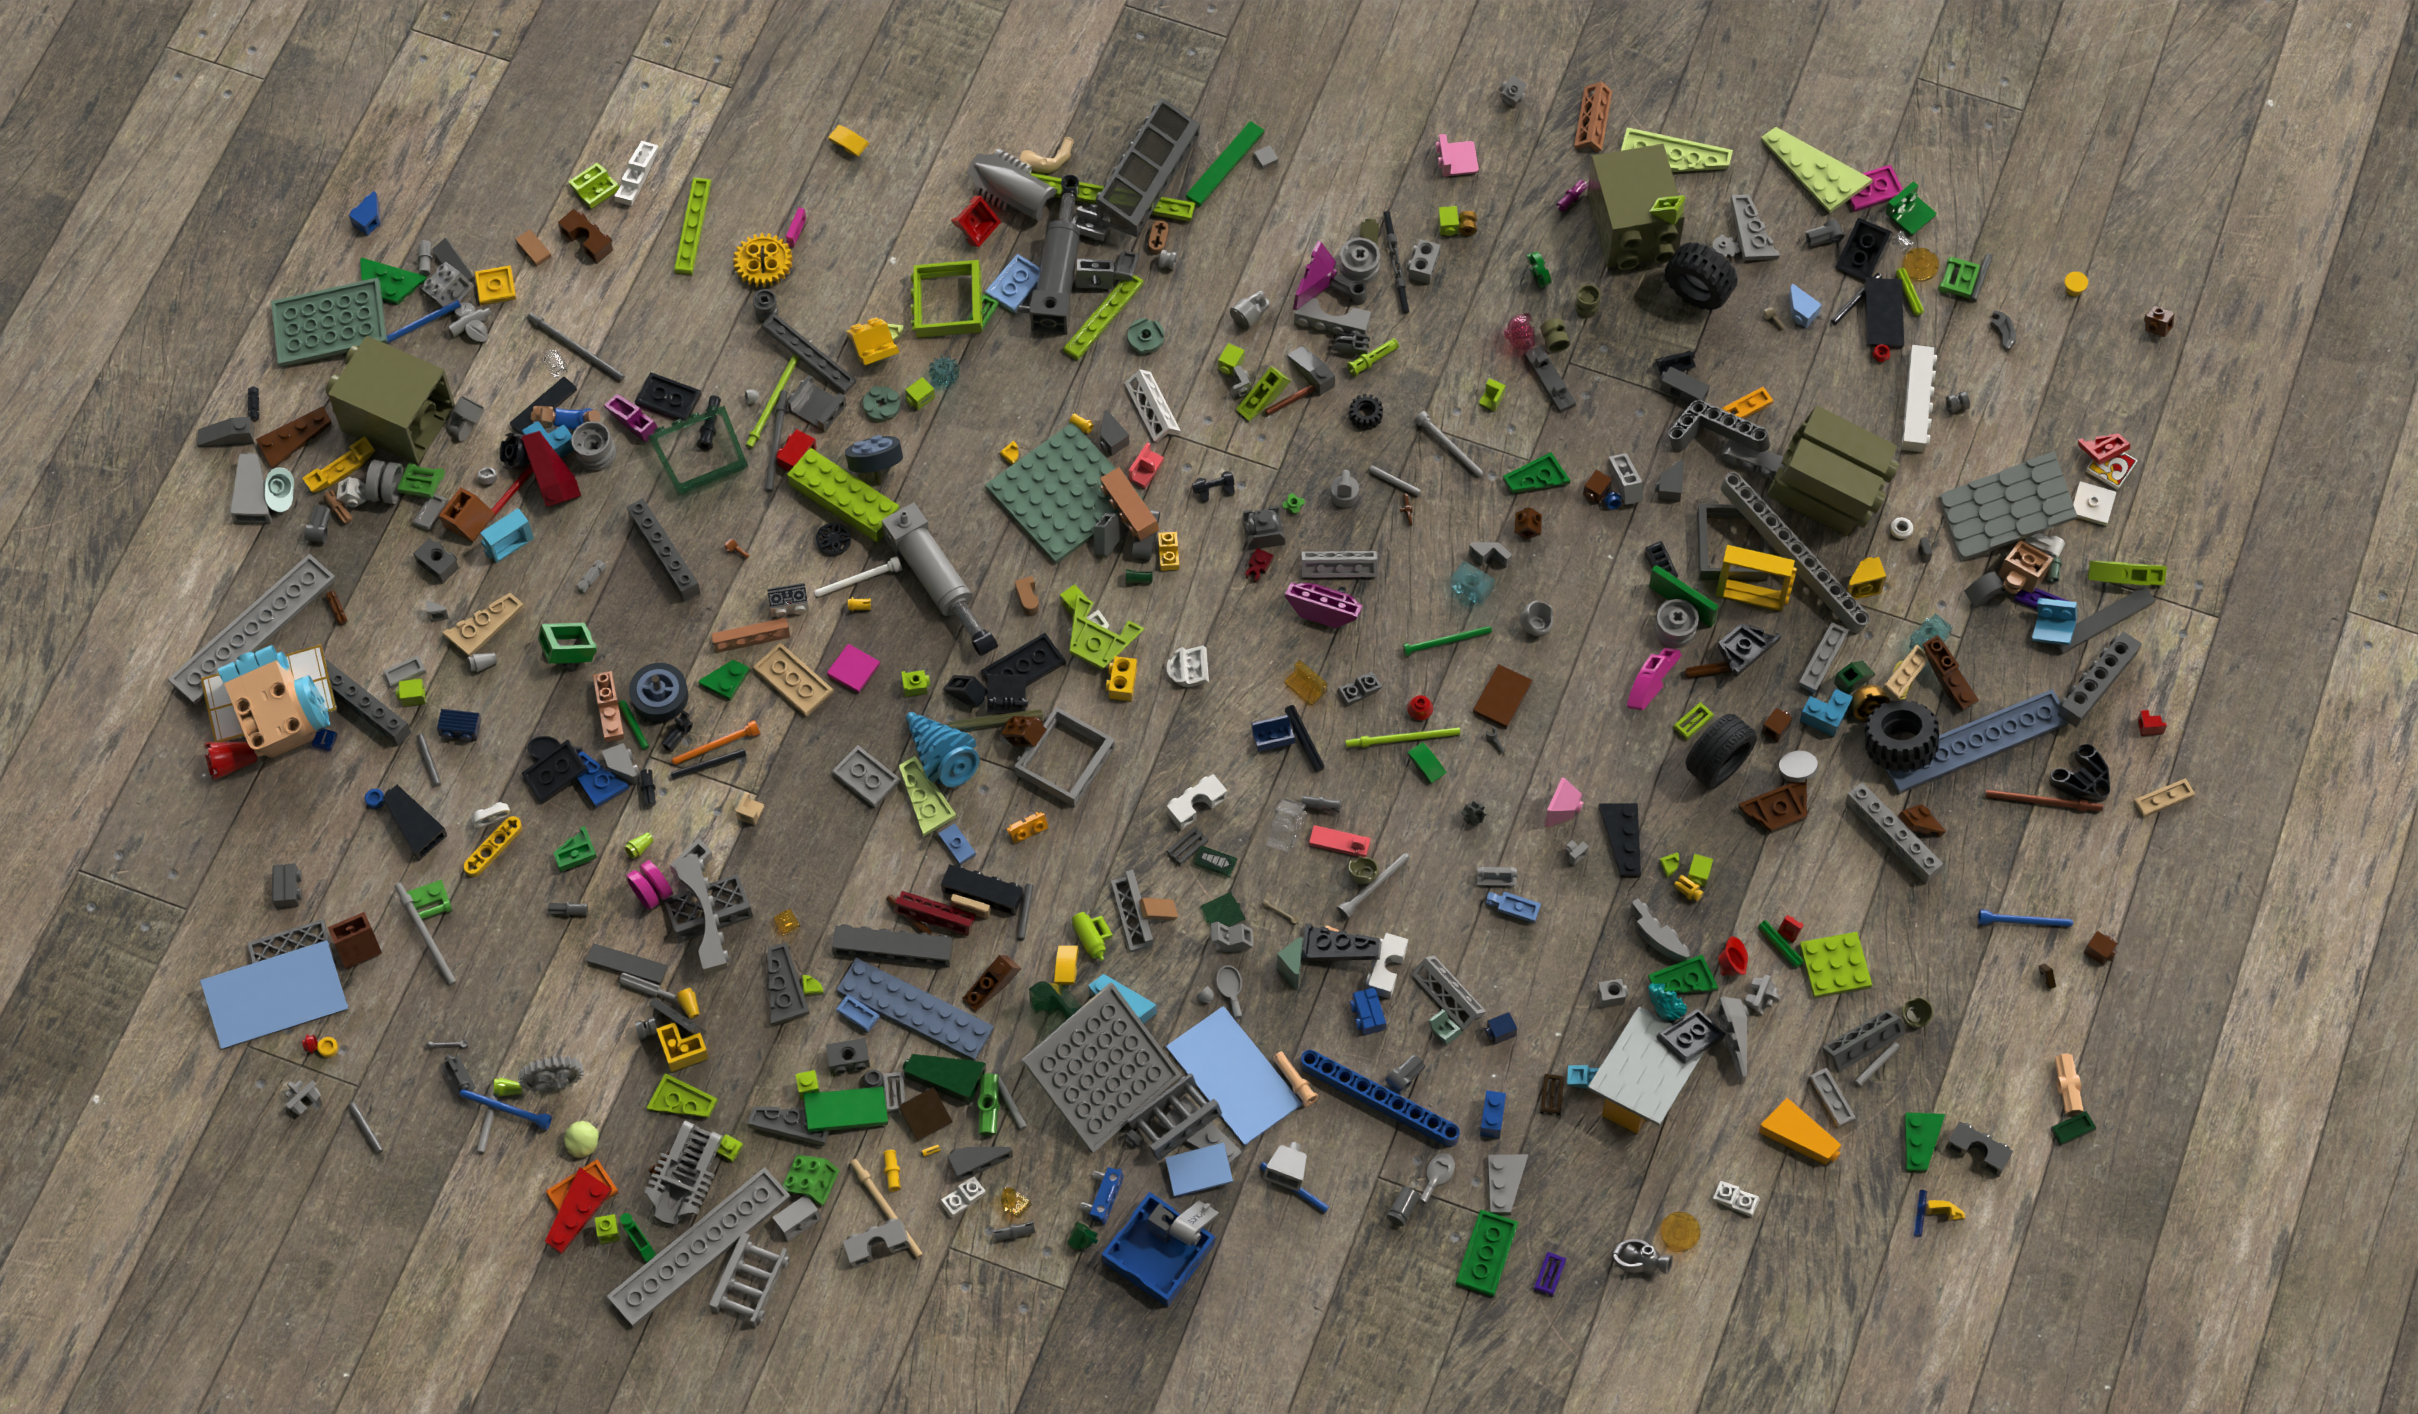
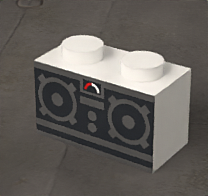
M805 583L767 589L772 617L803 614L809 611Z

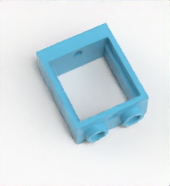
M519 508L480 532L483 539L481 543L485 548L483 550L489 559L493 558L496 563L534 539L529 521Z

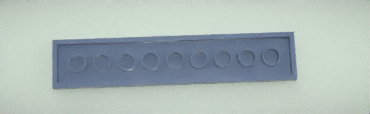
M2051 689L1939 735V749L1932 761L1929 760V764L1924 767L1920 766L1918 770L1914 771L1912 769L1904 773L1903 771L1892 772V769L1886 771L1900 794L2070 723L2058 716L2060 701L2054 690Z

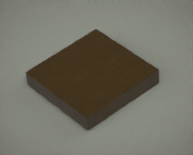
M934 1087L898 1105L917 1141L953 1123Z

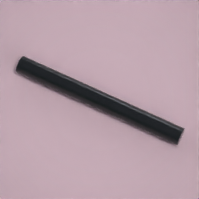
M1876 273L1872 278H1882V275ZM1865 286L1831 319L1832 324L1837 325L1865 296Z
M741 749L670 773L672 779H676L744 757L746 752L745 749Z

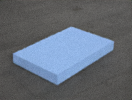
M1017 254L988 287L985 295L999 301L1001 306L1015 313L1018 306L1022 305L1033 290L1036 289L1040 267Z
M1224 1143L1165 1157L1175 1197L1233 1183Z

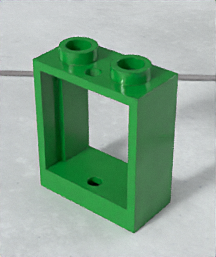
M585 623L541 624L537 639L549 664L592 662L594 654L597 652V646L593 642L591 632L587 629ZM579 639L581 645L559 646L556 640Z

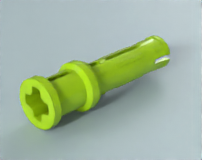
M1392 338L1370 353L1361 354L1357 360L1347 363L1349 372L1352 376L1357 377L1361 371L1370 369L1374 362L1398 349L1399 343L1395 338Z

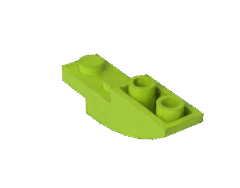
M2089 561L2088 580L2135 585H2165L2167 566Z

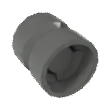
M762 289L757 291L753 296L754 312L756 318L764 323L773 313L778 316L777 299L771 290Z

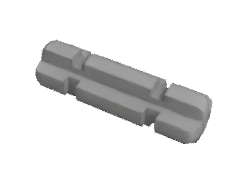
M597 560L593 564L594 567H591L584 575L583 581H579L577 584L579 591L586 592L589 588L588 585L591 586L600 575L599 572L606 568L605 563L601 560Z

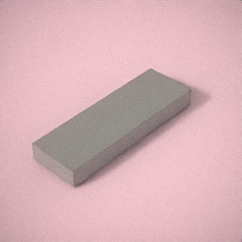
M1827 1068L1809 1075V1080L1837 1128L1856 1120L1854 1113Z

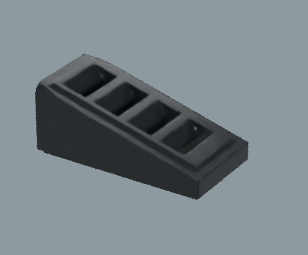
M1662 541L1645 548L1644 555L1652 569L1655 565L1661 566L1666 564L1667 566L1662 567V569L1665 571L1670 570V574L1678 578V573Z

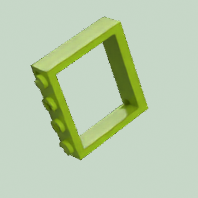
M979 260L913 265L914 273H911L910 276L911 283H914V288H911V298L914 299V304H911V313L914 315V320H911L912 331L916 332L917 338L983 332L982 277ZM972 275L973 320L922 325V279Z

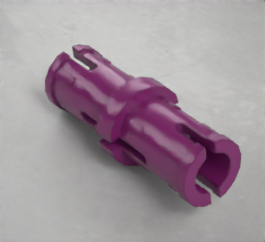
M1581 179L1578 180L1571 189L1565 192L1564 197L1556 204L1557 208L1565 212L1573 202L1579 199L1582 192L1588 188L1586 182Z

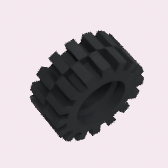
M1363 394L1362 398L1358 395L1357 399L1354 398L1350 404V421L1352 420L1353 425L1357 424L1356 428L1358 429L1360 426H1363L1362 430H1366V427L1371 430L1372 426L1376 428L1378 423H1381L1383 416L1382 402H1378L1377 397L1373 399L1371 394L1369 397H1366L1367 394ZM1361 408H1370L1373 410V414L1371 416H1362L1359 410Z

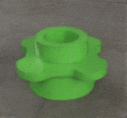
M1291 493L1288 495V499L1283 502V508L1287 509L1290 513L1297 514L1301 506L1305 504V500Z

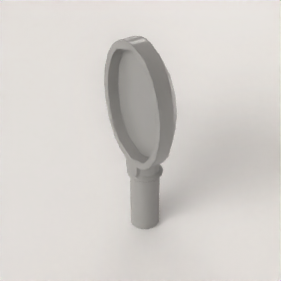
M1225 965L1217 973V985L1222 995L1230 998L1234 1018L1240 1019L1242 1018V1013L1237 996L1242 991V978L1235 967Z
M1446 1153L1439 1154L1429 1163L1426 1173L1429 1183L1419 1199L1420 1202L1426 1204L1435 1187L1442 1186L1451 1179L1455 1168V1162L1451 1155Z

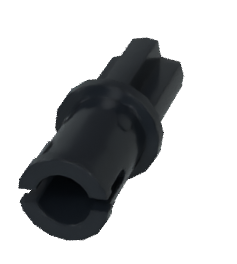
M647 769L640 771L642 782L640 790L643 792L644 805L647 807L656 805L654 792L656 786L653 784V772L648 769V774Z

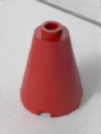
M248 742L204 743V749H208L209 754H205L209 773L213 775L212 780H218L257 761L258 756L254 749L248 745Z

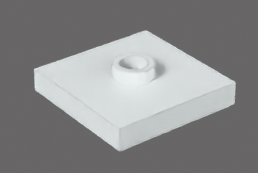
M2080 481L2073 503L2077 518L2107 526L2116 492Z

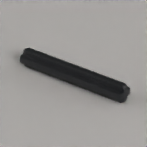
M1287 706L1285 713L1289 716L1290 723L1316 772L1324 770L1325 765L1295 706Z

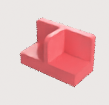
M1146 443L1129 469V481L1143 489H1146L1164 461V457L1151 451V444Z

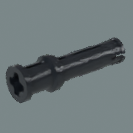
M715 395L709 397L705 421L700 427V439L696 443L697 447L703 450H711L713 448V436L716 435L715 423L721 398Z

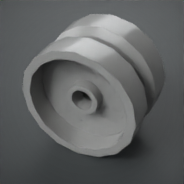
M1361 237L1347 241L1342 246L1340 252V273L1353 281H1362L1365 284L1372 282L1378 276L1380 268V251L1377 245L1371 240Z
M373 460L371 462L366 477L365 491L367 500L379 502L383 499L385 503H397L400 497L397 487L403 476L401 464L390 462L386 466L384 461Z
M1673 599L1663 603L1658 610L1655 624V633L1659 641L1673 648H1680L1690 644L1695 638L1699 620L1695 607L1686 600Z

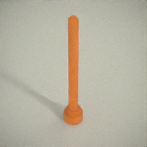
M755 720L748 722L744 729L672 758L671 762L673 765H677L747 735L755 737L760 734Z

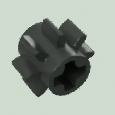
M1475 801L1465 804L1461 812L1465 816L1463 820L1473 826L1483 823L1487 815L1483 811L1485 807Z

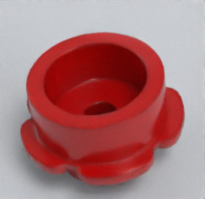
M1883 344L1876 346L1872 352L1873 358L1877 359L1878 362L1888 360L1890 358L1889 348Z
M307 1034L305 1039L302 1040L305 1051L313 1054V1051L318 1050V1041L315 1035L309 1036Z

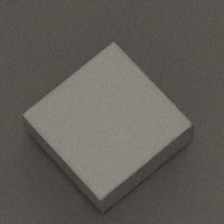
M1270 145L1254 152V156L1262 169L1278 162V157Z

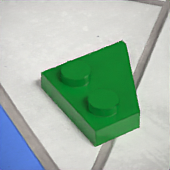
M733 659L700 679L698 683L699 686L731 701L750 672V668Z
M585 826L580 828V832L574 838L570 837L563 846H560L553 852L560 872L597 859Z

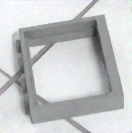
M1056 707L1053 712L1046 716L1043 726L1047 730L1035 747H1025L1023 756L1017 758V762L1014 765L1015 773L1024 780L1075 807L1115 749V739ZM1058 722L1101 745L1070 793L1027 769Z

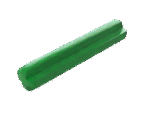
M1766 920L1762 921L1758 925V929L1794 968L1801 966L1803 959Z

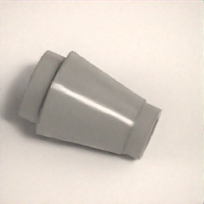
M495 653L472 654L471 657L467 658L471 672L476 671L477 673L497 664Z

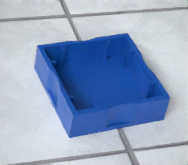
M1149 1192L1133 1212L1127 1225L1117 1233L1101 1254L1102 1263L1166 1307H1169L1214 1247L1215 1236L1202 1228L1199 1233L1201 1238L1196 1245L1192 1244L1189 1247L1171 1236L1168 1229L1170 1241L1167 1244L1149 1233L1148 1218L1159 1203L1173 1214V1220L1165 1216L1166 1222L1172 1225L1180 1214L1166 1202Z

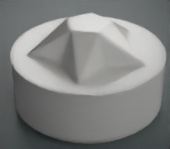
M482 468L477 473L478 481L482 484H491L497 480L496 470L493 468Z

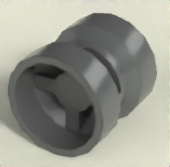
M1963 391L1955 396L1953 394L1946 396V406L1952 414L1960 409H1970V400L1967 393Z
M654 1017L648 1018L644 1022L641 1020L635 1022L639 1040H644L648 1036H658Z

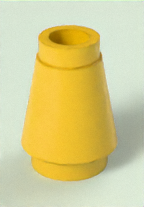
M691 988L678 992L677 1001L688 1018L693 1019L699 1016L695 992Z

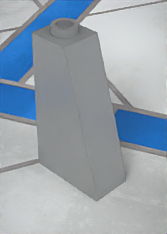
M239 454L230 511L234 522H272L270 507L265 501V480L258 454Z

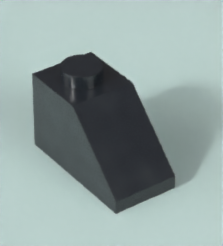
M953 675L943 688L946 693L966 705L973 706L981 704L988 692L975 676Z

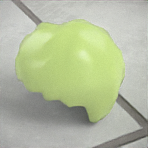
M577 1121L571 1124L566 1129L564 1135V1144L568 1153L572 1154L575 1158L590 1156L597 1147L599 1132L590 1122Z

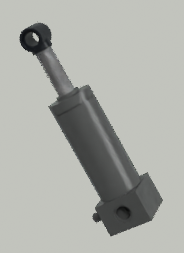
M1066 175L1061 180L1062 199L1058 221L1050 222L1046 228L1037 290H1033L1030 306L1019 305L1017 308L1018 313L1029 314L1031 331L1068 335L1071 316L1070 297L1081 233L1079 227L1072 223L1075 199H1077L1080 193L1079 180L1075 175Z

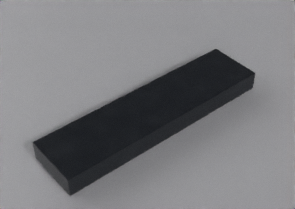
M563 376L510 422V426L523 435L522 430L533 424L531 412H533L534 406H551L554 411L555 408L577 391V387Z

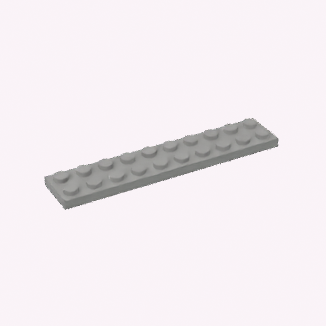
M308 554L168 678L169 682L196 705L205 697L201 678L219 673L218 668L231 662H236L237 657L242 654L256 652L336 581V577L313 556Z
M764 1167L608 1294L607 1298L630 1325L635 1327L739 1241L742 1232L748 1234L791 1199V1196Z

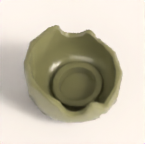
M1359 856L1355 861L1350 860L1348 871L1354 882L1366 885L1378 877L1379 867L1376 861L1370 857Z
M1922 997L1910 999L1902 1007V1018L1905 1024L1913 1028H1921L1927 1025L1933 1017L1931 1003Z

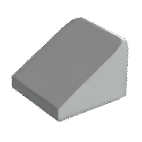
M426 601L427 614L430 621L449 618L446 607Z

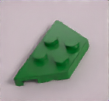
M362 257L360 259L362 281L379 278L382 301L399 305L404 301L405 297L415 292L417 286L421 283L424 284L427 280V277L421 274Z

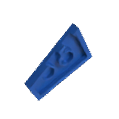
M583 751L578 753L589 771L577 780L596 808L629 789L628 784L624 781L622 782L613 773L601 767L598 762Z

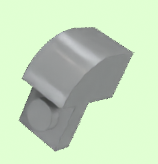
M1220 922L1211 923L1210 935L1212 942L1216 944V950L1239 952L1253 948V929L1242 923L1232 927H1227Z

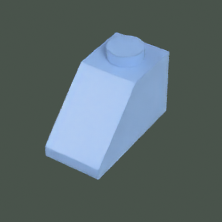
M1792 284L1789 291L1791 317L1797 324L1807 328L1820 314L1822 304Z

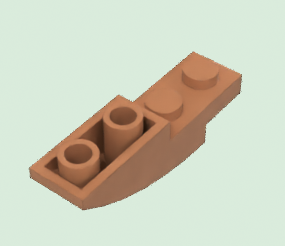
M612 671L594 674L593 679L605 742L625 739Z

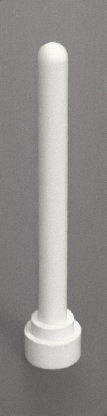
M898 556L890 558V561H887L885 565L817 589L814 594L820 597L888 571H895L896 573L902 570Z

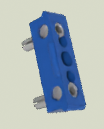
M1108 1167L1106 1173L1094 1171L1093 1178L1103 1180L1094 1204L1082 1202L1080 1205V1209L1090 1211L1092 1220L1099 1221L1102 1225H1105L1124 1179L1120 1168L1117 1170Z

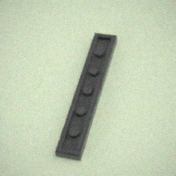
M775 313L761 325L763 330L842 394H845L856 384L857 380Z
M2143 586L2078 622L2075 625L2070 645H2054L2062 655L2155 603L2156 599L2146 586Z

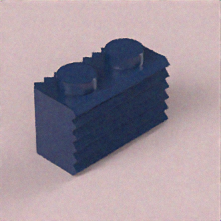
M441 709L437 726L439 736L448 740L459 738L466 742L476 741L482 720L480 713Z

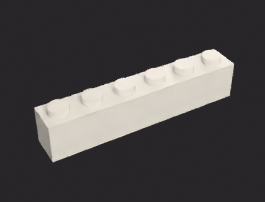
M1912 345L1901 450L1924 453L1925 446H1929L1930 435H1927V430L1931 428L1932 419L1928 417L1929 414H1932L1933 403H1930V398H1933L1934 387L1931 386V382L1935 381L1936 371L1932 370L1933 366H1936L1937 355H1934V347Z

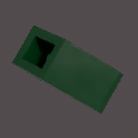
M1864 661L1851 662L1836 673L1834 684L1840 691L1850 695L1873 678L1875 673Z

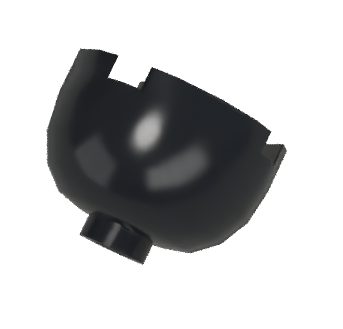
M511 432L506 434L505 436L508 437L505 441L502 440L499 450L500 462H504L505 465L503 468L507 470L526 468L530 464V460L521 437L524 435Z

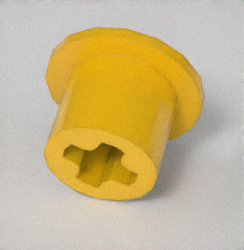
M2071 272L2064 280L2067 294L2073 297L2079 296L2088 286V279L2081 272Z

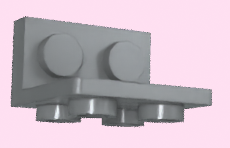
M444 262L437 268L431 278L424 282L421 289L444 307L456 300L460 302L474 285L461 272L447 262Z

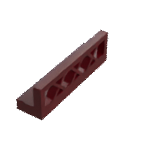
M901 891L900 896H897L894 913L969 936L976 917L974 913L905 891Z

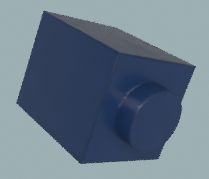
M1510 1012L1488 1020L1485 1032L1489 1040L1492 1039L1494 1044H1498L1516 1037L1517 1027Z

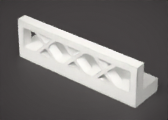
M1139 369L1124 382L1154 442H1159L1167 434L1176 435L1181 431L1151 372ZM1136 380L1139 382L1138 390H1134L1132 383ZM1142 394L1146 396L1145 405H1142L1140 402ZM1149 408L1154 412L1153 420H1150L1148 417ZM1157 423H1159L1163 429L1159 434H1157L1155 431Z

